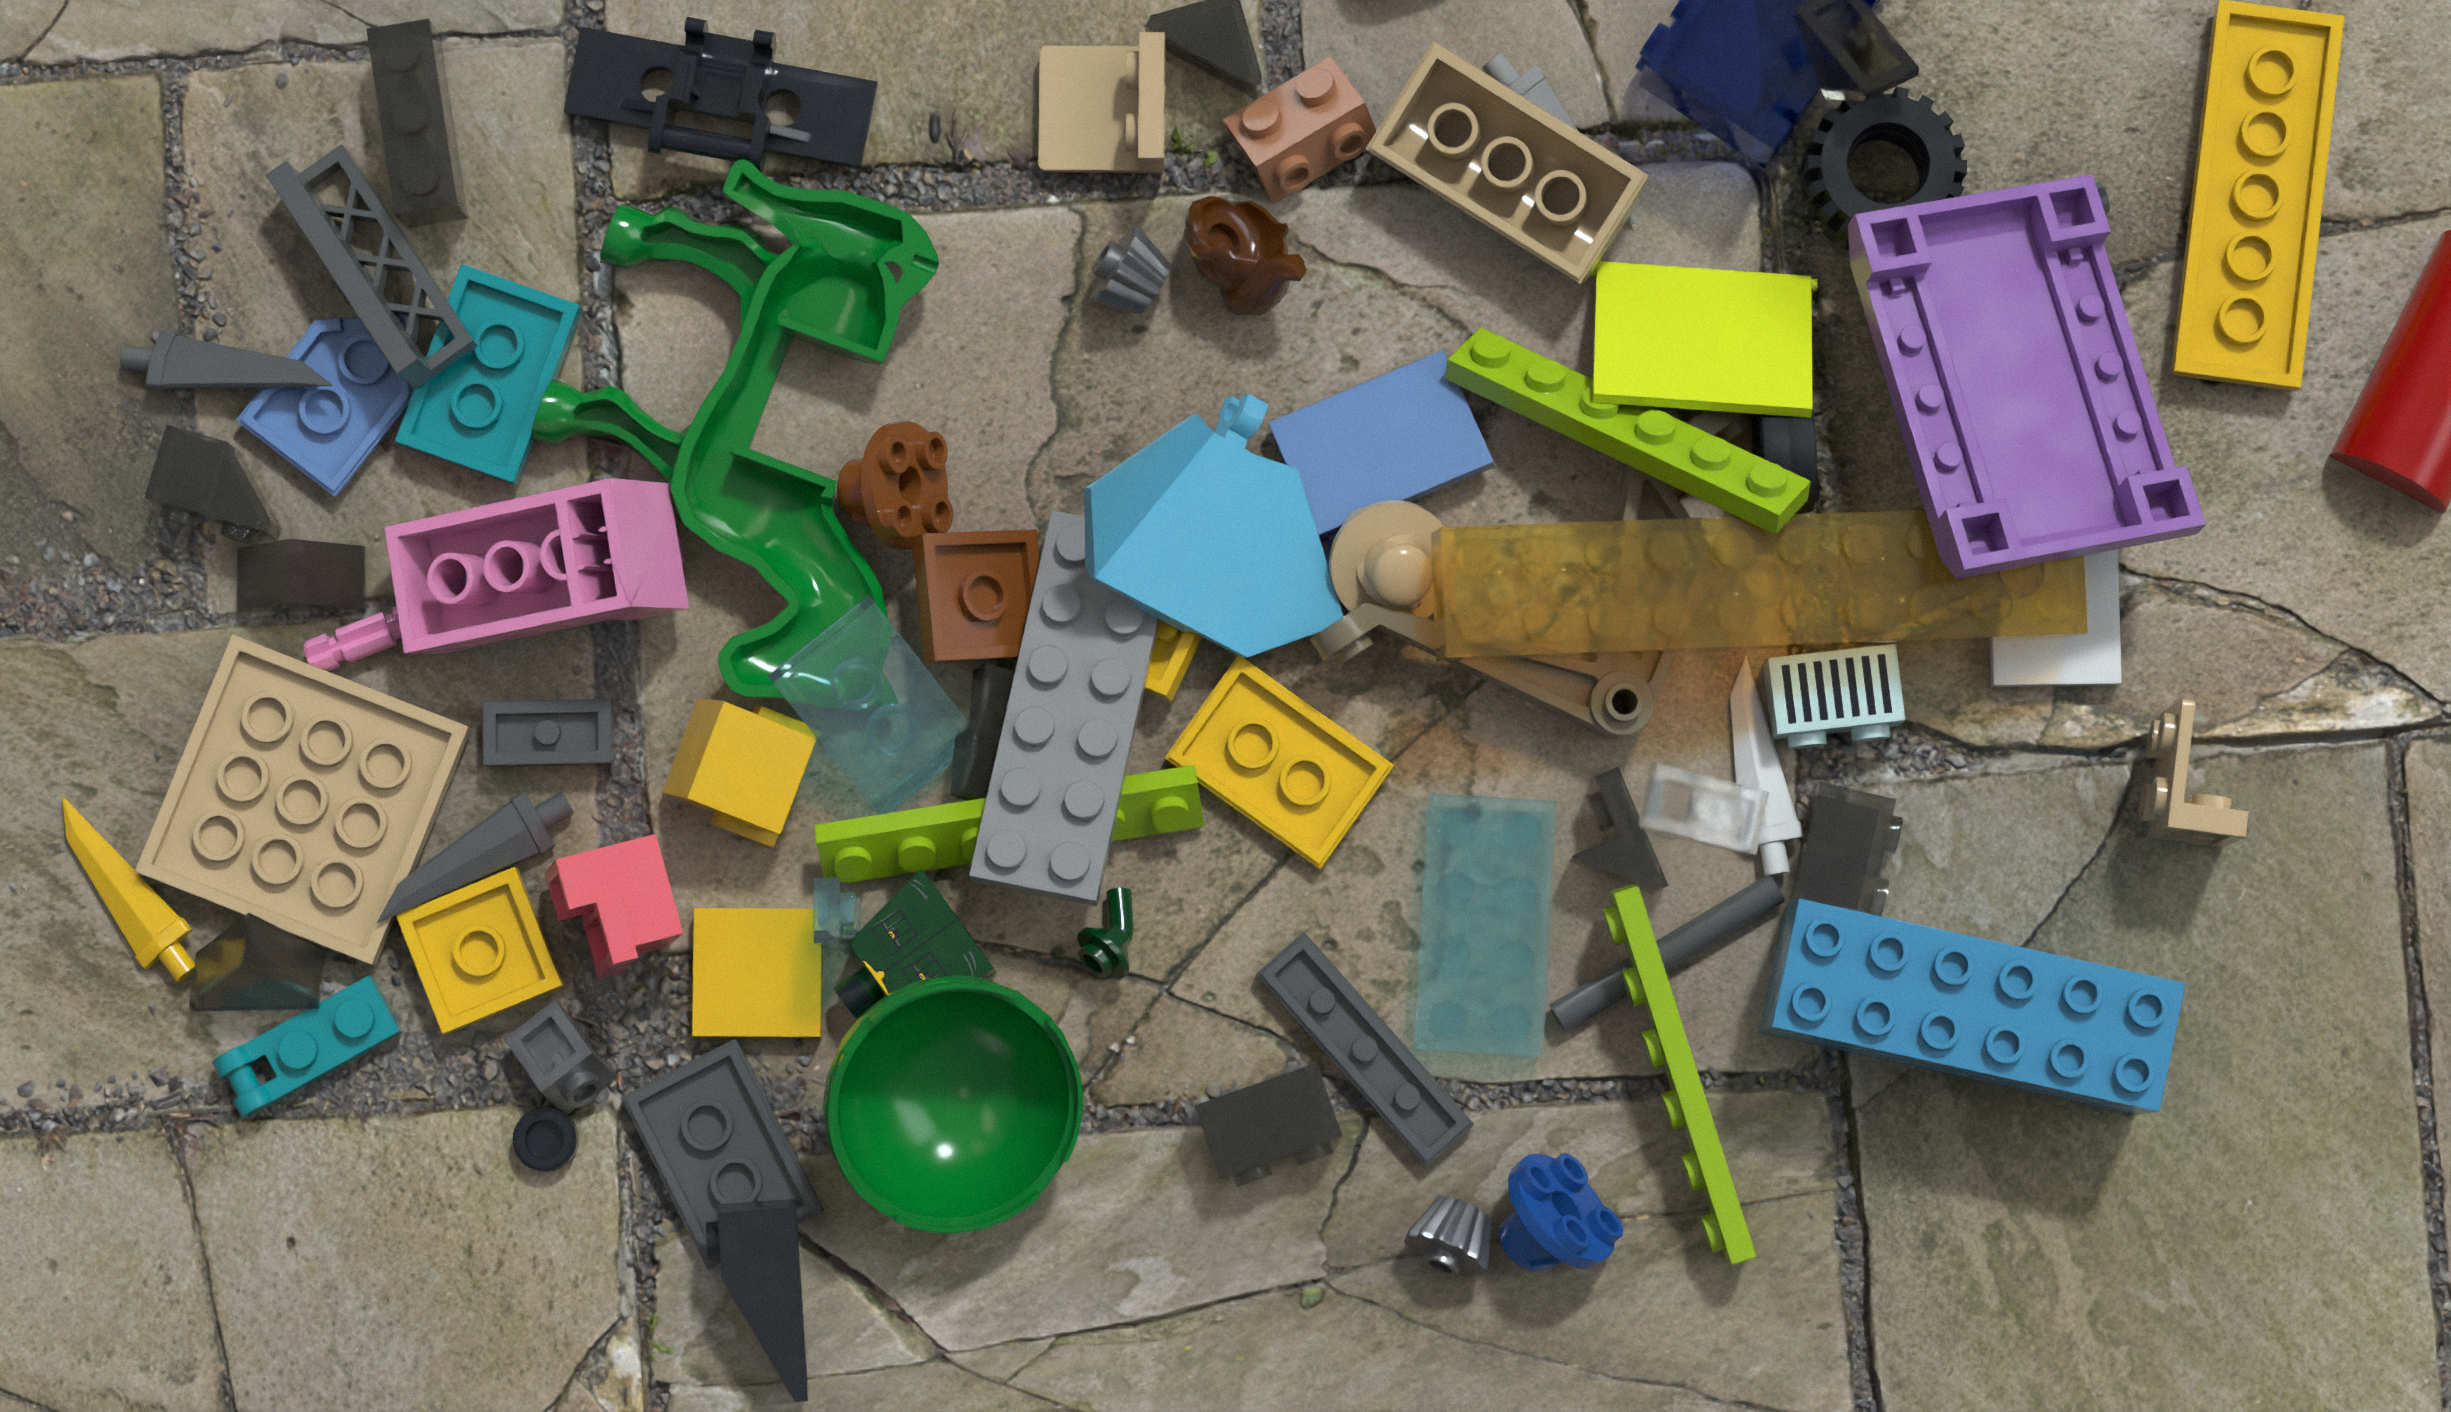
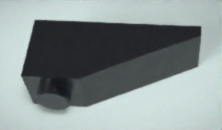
M796 1199L719 1204L717 1212L718 1221L706 1222L708 1261L720 1260L721 1277L793 1400L795 1402L808 1401Z

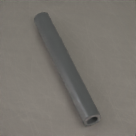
M1770 875L1762 877L1658 939L1656 943L1665 971L1671 970L1785 902L1773 878ZM1629 957L1549 1004L1552 1013L1564 1032H1567L1628 995L1622 970L1631 968Z

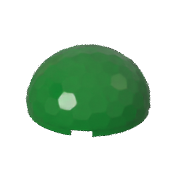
M962 975L942 976L916 981L889 993L871 1006L857 1019L842 1038L826 1077L823 1098L826 1136L843 1177L861 1198L886 1217L892 1218L895 1222L907 1227L934 1233H962L988 1228L1006 1221L1032 1205L1041 1197L1040 1193L1045 1190L1063 1163L1068 1162L1078 1139L1082 1122L1083 1089L1079 1067L1062 1030L1051 1016L1018 991L983 978Z

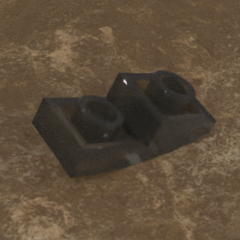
M985 663L973 670L969 727L964 732L955 736L951 796L967 801L987 798L1015 674L1014 671L990 663Z

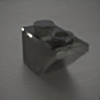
M166 425L144 497L154 505L161 507L159 518L190 528H196L199 518L222 525L221 536L257 546L259 536L278 540L282 528L240 451L227 441Z

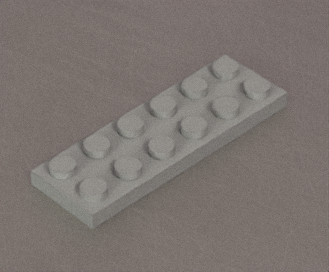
M1051 510L969 878L971 882L1097 906L1160 620L1134 607V601L1089 578L1085 566L1084 516Z

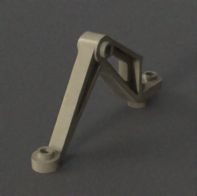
M1662 407L1659 409L1711 435L1716 434L1725 441H1729L1754 424L1749 413L1704 410L1687 422L1678 408ZM1624 463L1590 662L1369 603L1362 604L1309 640L1323 661L1335 654L1342 665L1373 644L1367 632L1376 628L1593 730L1602 737L1610 739L1622 738L1641 730L1649 722L1655 703L1716 555L1670 485ZM1651 525L1675 559L1676 567L1639 659L1628 657L1625 651L1647 527ZM1613 696L1618 697L1622 701L1624 706L1623 714L1618 713L1614 709L1612 704Z

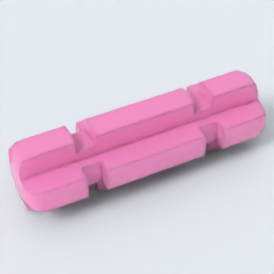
M397 606L393 607L392 614L387 616L382 611L335 629V636L330 637L325 633L307 640L303 647L308 664L325 671H331L340 667L339 661L346 659V661L351 663L396 646V640L401 638Z

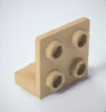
M1139 32V46L1041 47L1039 57L1038 165L1042 172L1165 173V32Z
M2181 699L2165 709L2161 714L2160 720L2153 719L2151 721L2147 739V757L2156 758L2153 784L2144 783L2139 806L2140 821L2148 822L2147 838L2224 848L2246 837L2249 811L2231 809L2232 799L2223 796L2193 794L2192 800H2184L2195 700Z

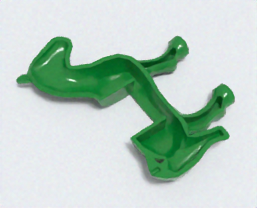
M744 159L736 161L729 169L722 191L735 202L774 225L793 244L783 253L771 252L762 237L749 226H710L695 221L678 207L667 206L660 212L651 215L624 204L618 206L604 237L600 252V263L629 269L647 261H674L692 264L714 274L734 290L741 301L740 336L723 373L701 404L692 423L680 433L667 429L640 408L630 394L608 385L598 390L582 393L570 384L553 380L544 392L535 414L531 430V440L558 445L576 437H603L616 440L629 447L651 466L664 483H668L675 506L683 524L717 551L754 567L785 598L788 606L773 620L762 626L732 636L718 653V665L722 678L731 691L744 697L789 698L829 707H845L866 698L889 710L895 711L898 708L897 698L881 668L882 661L887 653L889 637L888 616L882 588L866 559L852 544L833 513L832 504L837 481L751 450L750 446L792 338L864 363L880 365L883 362L898 325L900 310L911 297L927 285L938 269V254L927 232L909 213L887 203L844 190L803 189L781 185L763 175L751 162ZM886 264H897L902 268V275L897 283Z

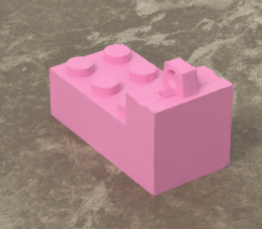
M608 478L384 527L404 653L445 654L605 620H638L689 609L682 566L685 558L681 537L677 535L668 483Z

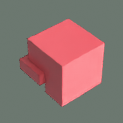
M656 834L556 859L544 873L557 921L562 922L581 917L598 979L623 973L638 958V954L668 947L683 934Z

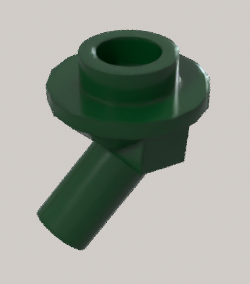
M1113 888L1106 891L1108 928L1085 927L1081 929L1077 935L1081 948L1078 951V955L1086 968L1096 976L1106 978L1109 975L1112 978L1122 979L1129 973L1128 945L1132 940L1134 930L1132 890L1128 888Z

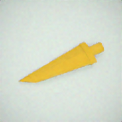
M62 795L66 839L135 952L137 961L146 970L160 960L177 983L188 978L198 969V966L180 943L192 932V928L183 917H179Z

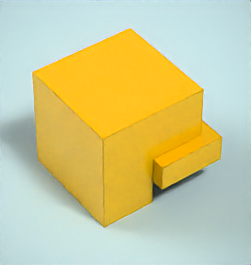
M697 698L661 793L714 812L710 825L774 848L778 835L782 832L817 740L816 735L819 728L760 705H755L753 711L750 712L725 701Z

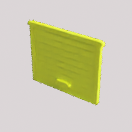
M1600 261L1590 275L1596 276L1592 402L1811 418L1813 410L1812 291L1817 292L1818 279H1811V276L1606 261Z

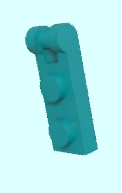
M368 975L249 1042L225 1052L214 1059L212 1064L220 1079L228 1078L237 1095L233 1103L241 1118L244 1119L403 1033L374 977ZM267 1057L277 1077L260 1085L251 1065Z

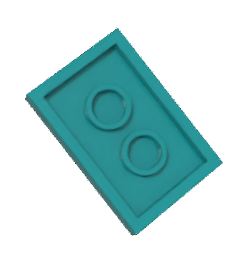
M461 264L447 300L478 346L422 386L414 389L395 442L412 450L518 486L534 440H531V430L535 414L549 383L557 380L583 308L579 304ZM439 321L426 359L455 339L443 321Z

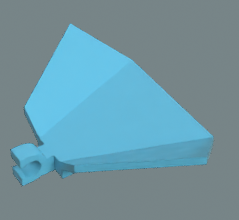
M1249 393L1242 394L1240 400L1233 396L1225 397L1215 431L1198 414L1190 415L1084 488L1085 566L1089 578L1134 601L1133 606L1182 632H1194L1242 658H1247L1321 632L1344 617L1330 579L1329 567L1299 469L1255 455L1245 449L1248 439L1260 427L1269 405Z

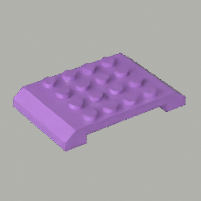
M2093 174L1855 214L1848 224L1849 258L1853 277L1940 559L1956 579L2196 535L2206 525L2187 465L2175 467L2103 244L2111 230Z

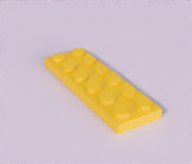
M2218 0L2215 4L2170 375L2294 392L2301 388L2345 16L2230 0Z

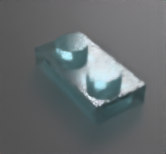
M813 878L814 944L823 950H850V935H856L861 930L860 897H856L855 893H849V885L840 878Z

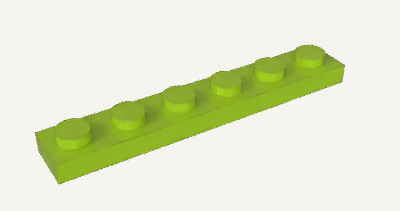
M1482 327L1447 359L1446 380L1775 535L1808 500L1810 480L1651 406L1592 402L1593 379Z
M1195 765L1126 775L1111 842L1205 827ZM986 798L815 824L816 845L826 887L916 873L922 869L923 871L972 864Z
M1629 884L1607 891L1612 906L1602 909L1604 921L1613 945L1624 943L1631 968L1622 970L1624 984L1632 1006L1636 1007L1644 1004L1651 1029L1641 1032L1643 1043L1652 1068L1663 1066L1671 1090L1661 1093V1099L1672 1130L1683 1127L1690 1152L1680 1155L1681 1162L1692 1192L1700 1189L1703 1190L1710 1211L1709 1214L1700 1216L1701 1225L1710 1251L1715 1253L1722 1250L1724 1258L1731 1265L1755 1258L1757 1256L1639 886Z

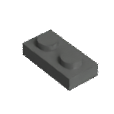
M611 699L483 701V765L485 767L614 765V702Z

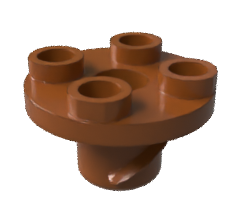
M910 421L892 422L880 427L868 442L863 458L848 461L842 467L838 476V499L843 510L852 518V521L859 525L871 526L881 541L889 547L898 550L912 549L911 537L919 534L947 532L953 521V508L948 499V481L945 468L948 449L943 436L939 432H928L919 424Z

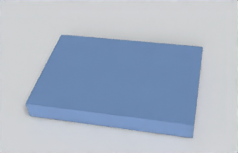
M1444 350L1268 422L1270 433L1284 464L1299 469L1320 540L1336 534L1344 524L1346 517L1358 508L1387 500L1413 502L1494 468V461L1460 386L1445 379L1447 357Z

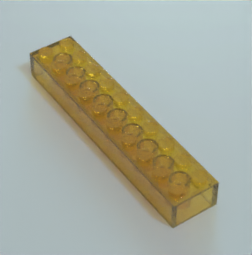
M1925 510L1794 514L1776 535L1739 517L1440 527L1431 533L1436 662L2069 638L2088 633L2084 556L1956 579L1940 559Z

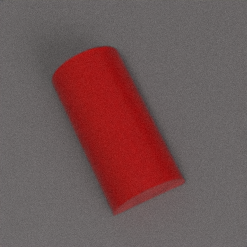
M2451 230L2444 231L2440 235L2329 454L2330 457L2442 514L2446 512L2451 502Z

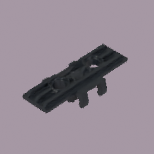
M687 17L685 21V46L581 27L564 107L565 114L649 129L648 152L662 155L664 149L732 162L744 159L751 162L761 173L767 152L862 168L878 87L877 81L775 63L777 43L774 32L755 29L753 41L709 33L707 20ZM657 70H665L675 76L673 85L666 93L656 96L655 102L648 101L643 96L642 84L650 73ZM780 93L792 94L801 103L799 117L795 122L787 126L773 124L769 117L765 115L768 101ZM683 110L753 123L752 139L673 125L675 114Z

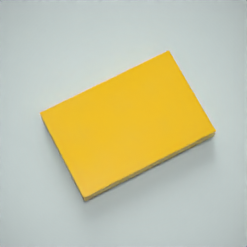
M1240 656L1236 657L1164 757L1175 768L1195 765L1199 785L1319 870L1324 866L1394 768L1391 762Z

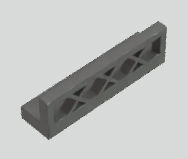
M342 144L301 173L285 161L266 174V177L396 374L414 389L422 386L478 346L349 151ZM343 168L351 180L346 207L323 204L313 188ZM361 198H363L371 211L359 209ZM331 216L343 218L341 230ZM356 220L379 223L384 230L378 256L355 253L351 247ZM394 247L403 260L392 259ZM364 265L376 267L374 278L371 277ZM389 269L412 272L417 281L411 306L389 303L383 294ZM426 296H428L436 310L424 308ZM397 315L409 316L406 328ZM422 318L445 322L455 337L454 340L427 359L416 345Z

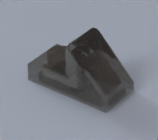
M1619 767L1595 776L1591 781L1595 792L1587 795L1586 800L1599 830L1603 831L1610 828L1614 838L1571 856L1569 861L1624 884L1638 885L1640 890L1649 894H1655L1664 890L1669 885Z

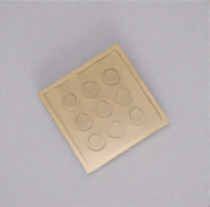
M232 634L135 872L376 966L396 915L379 923L377 922L398 883L415 871L472 729L456 721Z

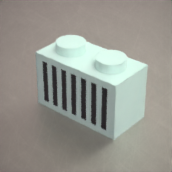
M1896 644L1772 657L1763 663L1771 736L1773 740L1788 739L1789 749L1823 746L1827 744L1826 734L1850 731L1852 742L1886 739L1891 737L1889 727L1899 726L1905 721Z

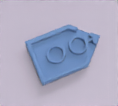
M397 315L406 328V317ZM359 317L314 321L285 357L303 361L333 386L261 388L236 419L243 427L335 498L338 497L406 411L414 391L410 384L396 374Z

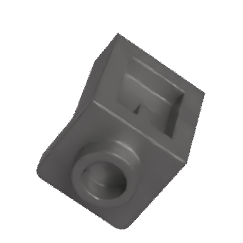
M555 999L504 1038L539 1091L565 1114H569L577 1107H582L592 1102L599 1095L602 1088L615 1077L610 1067L594 1052L567 1011Z

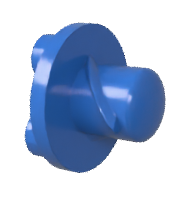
M1562 1153L1555 1159L1544 1154H1530L1519 1161L1509 1173L1508 1190L1514 1206V1212L1501 1222L1498 1229V1237L1504 1252L1521 1268L1530 1271H1542L1564 1262L1576 1268L1592 1269L1611 1255L1615 1242L1623 1236L1624 1230L1620 1219L1612 1210L1603 1205L1595 1191L1587 1183L1588 1174L1584 1166L1572 1155Z

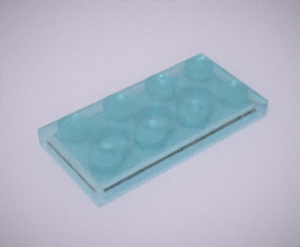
M1428 793L1413 1050L1532 1058L1543 1057L1557 801Z

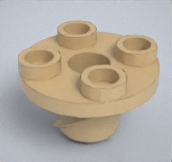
M1401 500L1376 502L1352 511L1337 532L1329 555V575L1333 588L1339 600L1350 612L1364 603H1369L1427 618L1448 597L1454 584L1457 570L1455 546L1445 526L1425 508Z

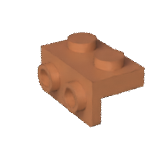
M1331 56L1223 119L1229 135L1257 173L1266 195L1273 203L1280 201L1293 192L1303 189L1313 180L1347 160L1360 155L1376 133V128L1366 103Z

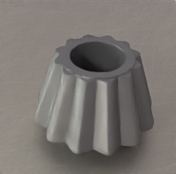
M1136 226L1133 229L1131 227L1118 243L1112 240L1108 242L1095 261L1092 273L1097 277L1090 290L1091 296L1089 301L1134 314H1142L1151 305L1164 285L1170 272L1171 264L1140 228Z
M1448 1196L1445 1198L1437 1197L1408 1230L1404 1242L1412 1247L1411 1251L1423 1257L1422 1262L1427 1267L1447 1276H1457L1458 1273L1471 1277L1472 1274L1483 1276L1489 1264L1492 1220L1487 1217V1213L1461 1199H1454Z

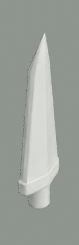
M1745 656L1730 694L1739 833H1737L1741 850L1755 847L1760 848L1764 875L1773 877L1790 873L1785 842L1803 838L1801 822L1798 821L1749 662L1747 656Z

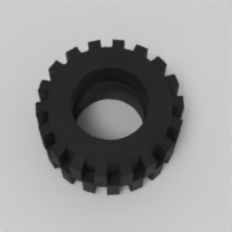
M1882 86L1868 88L1864 96L1858 97L1856 93H1853L1843 98L1839 107L1836 109L1832 107L1822 118L1803 156L1801 170L1804 171V177L1800 185L1802 197L1808 196L1810 201L1807 209L1813 222L1818 219L1823 222L1825 228L1822 233L1832 242L1838 236L1847 242L1844 249L1849 250L1848 224L1855 214L1960 197L1964 189L1962 181L1967 175V160H1962L1961 152L1965 144L1961 133L1953 136L1950 130L1954 122L1946 111L1939 116L1930 108L1935 101L1927 96L1922 95L1918 102L1908 98L1910 89L1896 86L1892 94H1884ZM1874 140L1887 141L1900 146L1912 157L1919 174V185L1916 192L1910 199L1896 204H1882L1866 198L1854 187L1849 178L1847 159L1851 151L1862 143Z

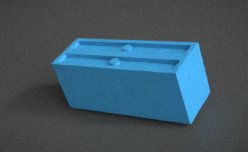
M1799 898L1784 909L1759 1033L2132 1115L2160 1112L2186 983Z

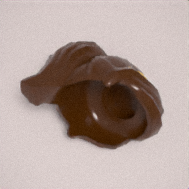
M1208 196L1192 202L1189 212L1186 214L1183 233L1189 244L1192 260L1201 275L1210 283L1220 288L1225 307L1236 315L1261 316L1269 312L1287 294L1290 281H1300L1307 271L1304 260L1299 254L1288 255L1286 236L1289 228L1287 223L1277 221L1264 207L1252 201L1231 204L1223 198Z

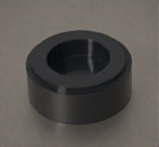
M540 1107L527 1112L520 1118L513 1132V1148L517 1157L524 1165L536 1171L552 1172L565 1167L573 1160L579 1147V1132L575 1122L569 1115L550 1107Z

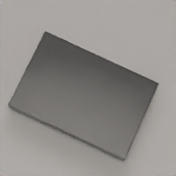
M735 1038L621 1097L707 1269L721 1264L720 1260L708 1261L706 1222L718 1221L717 1212L719 1204L796 1199L798 1223L824 1211L738 1039Z

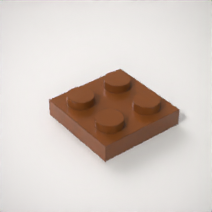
M1037 530L922 533L911 537L924 664L1018 660L1040 563Z

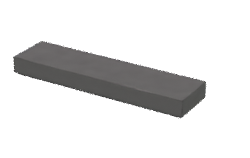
M1305 932L1256 973L1258 978L1425 1167L1474 1125L1470 1118Z

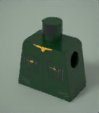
M922 869L851 939L849 945L864 967L834 987V990L851 1014L857 1019L884 996L913 982L950 975L987 979L997 971Z

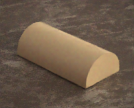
M1434 41L1365 149L1580 285L1588 279L1612 245L1649 180L1648 174Z

